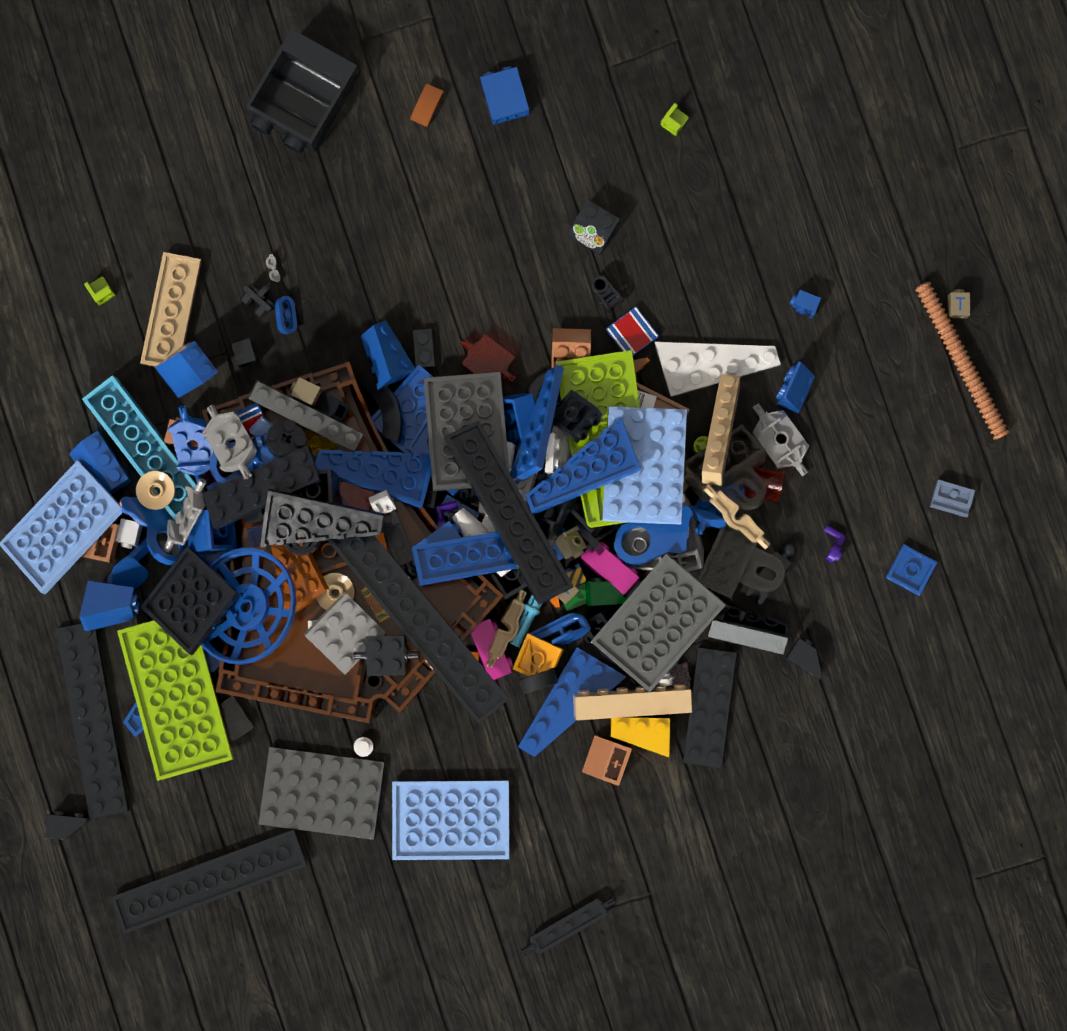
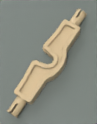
M709 484L705 486L706 488L703 491L711 497L710 502L722 513L725 522L731 528L740 530L749 540L758 542L764 549L770 545V542L762 536L764 532L747 514H743L738 520L735 519V514L739 509L736 503L730 500L723 492H716Z
M523 590L518 593L516 599L510 602L501 618V622L508 627V632L498 629L494 633L492 643L487 652L490 656L485 664L489 668H493L496 659L502 657L508 642L512 641L518 633V621L524 610L525 604H523V601L527 595Z

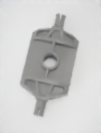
M759 403L752 407L760 419L752 435L757 438L775 463L776 468L794 466L802 476L809 471L801 462H803L802 458L809 445L784 410L765 413ZM778 434L785 435L786 443L779 444L776 441V436Z
M210 405V408L207 407V411L212 418L202 432V435L207 438L221 464V470L225 472L240 470L244 479H248L252 474L247 466L256 455L257 449L238 414L235 412L218 414L215 406ZM232 439H235V446L233 448H229V442Z
M200 478L195 488L185 487L188 497L185 498L181 512H178L175 521L168 520V540L163 547L164 551L171 552L174 543L185 545L186 541L190 538L189 533L206 506L202 497V490L207 483L206 480Z

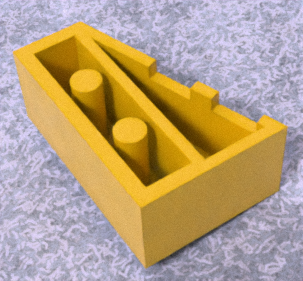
M611 718L610 736L669 757L670 718Z

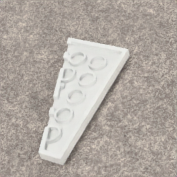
M654 342L670 397L718 384L721 374L742 377L780 366L775 346Z

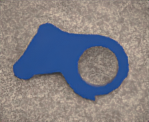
M267 433L256 436V440H252L257 452L255 457L248 463L249 471L279 459L272 455L266 446ZM229 442V448H233L236 442ZM213 452L210 458V471L217 482L224 484L230 480L223 478L220 474L219 461Z
M123 497L119 503L122 512L130 515L137 524L147 527V546L152 556L161 563L173 565L188 546V540L185 545L178 544V555H169L161 550L156 539L158 533L167 534L168 520L173 519L164 508L152 510L143 506L137 497Z
M682 506L681 525L626 522L616 533L615 543H613L616 553L622 560L634 565L645 564L666 553H685L688 550L690 522L693 516L692 510L688 506ZM634 528L646 529L651 540L647 551L639 556L629 555L624 548L625 536Z

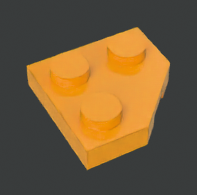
M528 633L513 669L526 676L547 671L557 666L563 649Z

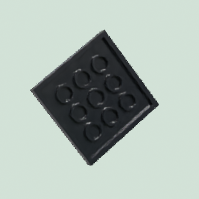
M187 546L141 605V608L188 654L193 655L240 594L203 558L194 552L191 547Z

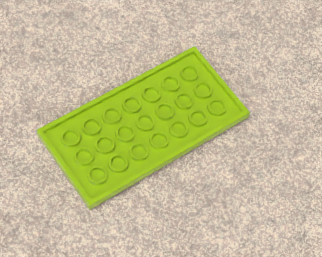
M155 621L118 630L119 640L157 781L233 760L203 647L200 645L193 655L188 654Z

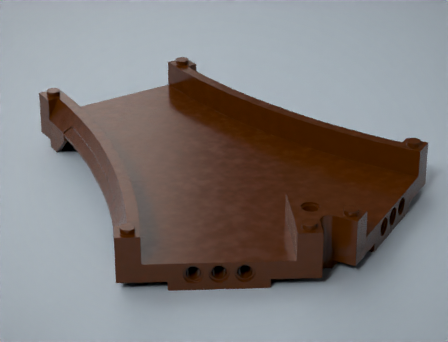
M350 362L313 374L309 373L300 376V378L322 389L313 408H316L324 392L351 405L343 423L363 433L355 451L388 452L368 412L369 410L359 389V384ZM299 377L271 387L291 396L290 388L294 381H298ZM249 393L238 397V399L217 405L215 408L218 414L236 413L256 402L248 398ZM260 405L266 418L271 423L275 424L280 421L290 420ZM207 409L202 410V413L208 425L212 417ZM295 422L304 431L306 444L319 450L354 452ZM220 469V474L225 478L239 470L225 472ZM343 481L340 486V494L351 507L375 512L369 502V497L378 493ZM394 499L397 515L411 548L439 529L423 506L419 508ZM391 512L385 514L384 519L385 522H390L392 520ZM244 518L235 521L237 549L256 548L272 554L271 545L260 547L263 522L246 524ZM327 540L321 541L319 547L312 555L323 577L330 573H340L348 577L355 590L353 600L386 632L384 635H405L391 617L382 622L379 621L362 592L366 588L332 545ZM386 540V545H387L388 552H389V554H390V555L393 557V559H394V556H393V554H392V552H391V549H390V547H389V544H388V542H387V540ZM252 555L240 556L230 560L231 572L240 568L252 567ZM260 556L259 568L269 572L276 579L274 562ZM251 573L238 576L236 580L240 585L250 584ZM259 574L258 586L265 590L272 583L266 577ZM483 575L419 586L418 576L412 579V582L462 642L467 639L490 611H493L504 598V595ZM334 589L332 591V595L335 597L338 596L339 590ZM276 591L269 596L270 607L278 608ZM315 599L295 614L287 636L268 656L256 662L243 665L220 661L216 692L372 723L375 704L378 699H385L399 713H402L436 672L425 658L419 654L420 659L408 660L407 675H376L380 682L375 687L369 683L371 676H367L365 659H360L344 674L303 635L308 630V621L318 620L326 612L320 606L317 599ZM249 602L245 605V612L250 610L251 605ZM268 615L263 623L266 631L271 628L276 616ZM281 617L278 627L269 637L272 645L281 635L288 618ZM231 626L228 629V636L237 641L240 630ZM257 629L247 632L245 642L260 638ZM406 637L408 651H418ZM225 642L222 654L231 657L235 646ZM263 642L254 647L242 648L238 659L253 658L266 651Z

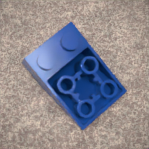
M798 361L796 365H792L787 371L783 380L785 382L776 396L779 399L777 405L795 413H799L815 378L801 362Z

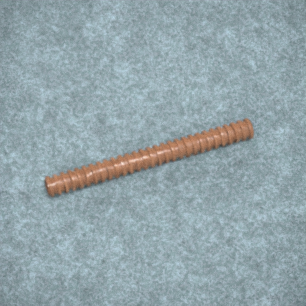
M926 282L918 286L915 291L919 292L918 297L922 298L921 302H924V308L928 309L926 312L930 313L929 317L933 319L932 323H935V329L938 328L939 330L937 333L941 334L940 338L944 340L943 344L947 345L946 350L949 349V355H952L951 359L955 361L954 365L958 366L957 370H960V376H963L962 380L966 381L965 386L969 387L968 391L972 393L971 397L975 398L973 401L977 402L978 405L976 406L980 408L979 412L983 414L982 418L986 419L985 423H988V429H991L990 433L994 434L993 439L997 440L1007 435L1010 431L1006 430L1005 427L1007 426L1003 424L1004 420L1000 418L1001 414L997 413L998 409H995V403H992L993 399L989 398L990 393L986 392L987 388H984V382L980 381L982 378L978 377L977 374L979 373L975 371L976 367L972 365L973 361L969 360L970 356H967L966 353L968 352L964 350L965 346L961 345L962 341L958 339L959 335H956V329L953 330L952 327L954 325L950 324L951 320L947 318L948 314L944 313L945 308L942 309V303H939L940 299L936 297L937 293H934V288L930 286L931 282Z

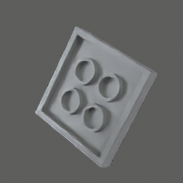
M344 592L303 635L337 668L346 674L360 660H354L353 656H361L353 655L354 651L365 652L366 636L384 635L386 632Z

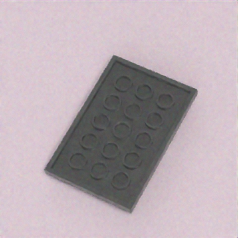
M500 372L424 378L433 491L472 488L444 438L446 435L476 421H480L510 474Z
M666 553L591 642L648 692H651L725 607L726 603Z
M269 747L259 824L374 840L385 762Z

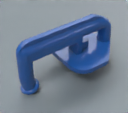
M147 538L113 567L107 577V584L137 589L147 580L148 571L138 562L149 552ZM157 541L159 547L161 548V550H163L162 546Z
M572 613L530 634L544 640L560 632L561 636L552 640V644L566 645L583 637L591 628L583 615ZM576 622H579L581 627L574 631L572 629L566 630V627Z

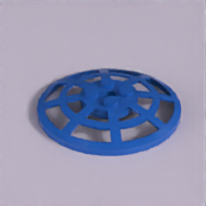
M256 548L231 550L215 559L210 566L215 571L219 569L225 576V580L240 595L225 613L227 620L222 624L218 622L201 646L211 656L220 661L243 665L256 662L268 656L287 636L295 616L296 590L288 569L274 555ZM252 555V567L240 568L231 572L225 564L234 558ZM260 556L273 561L283 572L275 579L269 572L259 568ZM251 573L250 584L240 585L236 580L238 576ZM259 574L266 577L272 583L265 590L258 586ZM286 579L288 580L291 595L290 609H283L284 599L280 587ZM275 591L278 596V608L270 607L269 596ZM249 602L251 605L250 610L245 612V605ZM268 615L276 616L273 625L266 631L263 623ZM281 617H288L281 635L272 645L269 637L278 627ZM231 626L239 629L237 641L230 638L224 631ZM257 629L260 638L245 642L247 632ZM219 635L226 643L235 646L231 657L218 652L209 643V640ZM263 642L266 651L253 658L238 659L242 648L254 647Z

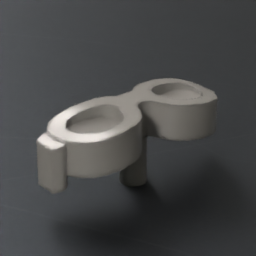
M270 254L266 259L267 267L272 269L269 277L272 281L278 283L280 282V274L276 270V259L273 254Z

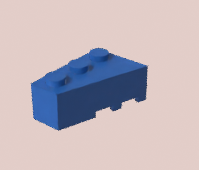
M387 321L373 325L361 335L367 357L371 358L373 364L371 370L372 373L376 374L378 389L403 380L415 370L414 365Z

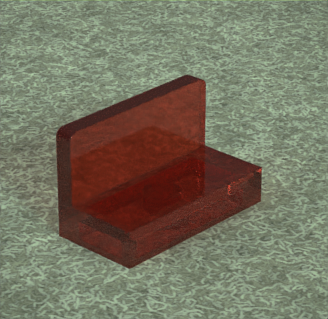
M746 466L742 485L745 490L744 495L778 502L783 486L784 474Z

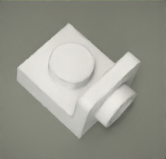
M386 490L369 497V502L375 512L387 514L396 510L394 499L390 497Z

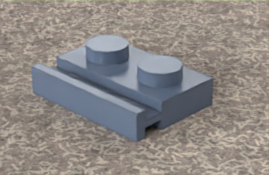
M937 480L930 507L967 518L975 490Z

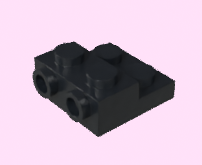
M571 389L556 406L552 424L574 442L578 443L580 440L587 438L588 431L592 426H597L600 423L603 414L595 405Z

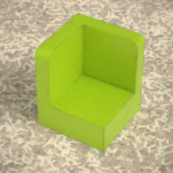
M676 103L673 104L661 120V126L675 136L689 118L677 109L678 105Z
M100 277L91 284L88 282L84 283L99 306L115 296L104 277Z

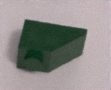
M592 578L591 582L585 583L586 606L623 604L627 600L609 581L603 582L602 578Z

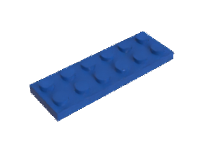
M497 532L412 546L419 586L517 569Z

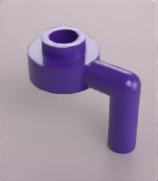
M457 501L435 506L437 523L435 524L438 528L446 524L443 511L458 508Z
M827 525L824 532L837 540L825 559L831 563L834 560L838 562L843 554L841 548L846 540V536Z

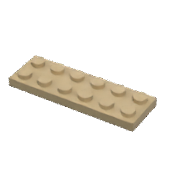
M163 252L141 364L156 367L185 344L202 262L201 259Z

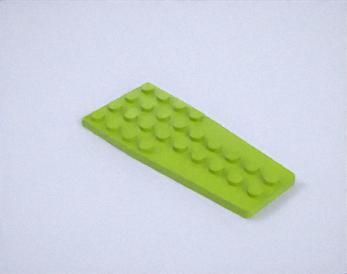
M632 350L556 362V365L564 368L560 385L561 401L572 389L595 405L603 414L600 423L597 426L591 427L585 440H580L576 443L568 437L572 456L590 441H594L602 434V431L608 428L609 407L640 408ZM604 486L581 495L588 527L626 523L603 521Z

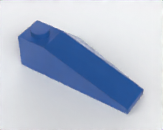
M521 393L503 397L505 428L507 431L506 439L515 444L514 459L536 404L532 393Z

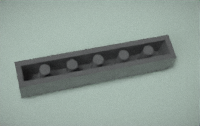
M259 380L256 381L248 397L250 400L352 451L356 450L363 436L361 431L343 422L341 423Z

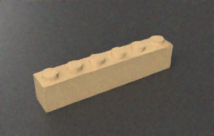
M721 374L702 468V483L722 486L740 391V376Z
M674 684V687L656 685L651 692H648L643 686L635 687L636 690H628L626 687L616 688V691H609V689H598L597 692L579 690L578 693L573 694L574 717L576 720L692 713L691 689L685 686V684Z

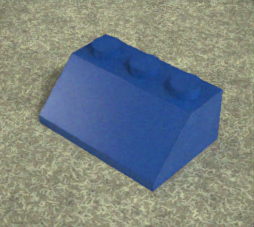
M99 431L82 440L69 453L73 461L76 462L78 460L111 495L132 482L105 437Z

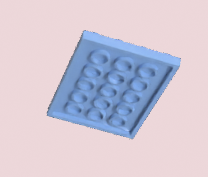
M609 407L608 428L620 416L622 417L642 471L604 486L603 521L681 525L687 410Z
M77 460L0 542V546L41 593L46 594L123 513L122 508L88 469Z
M393 781L392 859H509V781Z

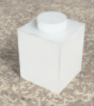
M121 519L116 541L120 542V546L132 549V545L138 546L143 526L134 521Z

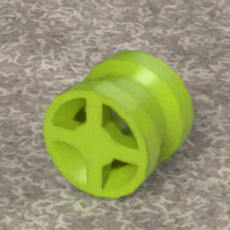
M701 436L695 440L693 451L696 455L705 456L708 437Z

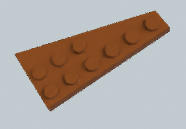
M298 543V544H299V546H303V545H305L306 543ZM271 545L272 554L285 565L293 579L296 590L295 614L329 590L312 553L298 556L290 552L285 545ZM274 563L278 577L283 571ZM286 579L280 587L284 599L283 609H290L291 595L288 580Z

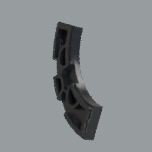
M366 373L361 392L372 397L381 410L383 417L381 437L400 443L403 433L400 403L388 386L378 389L376 385L378 383L377 377Z

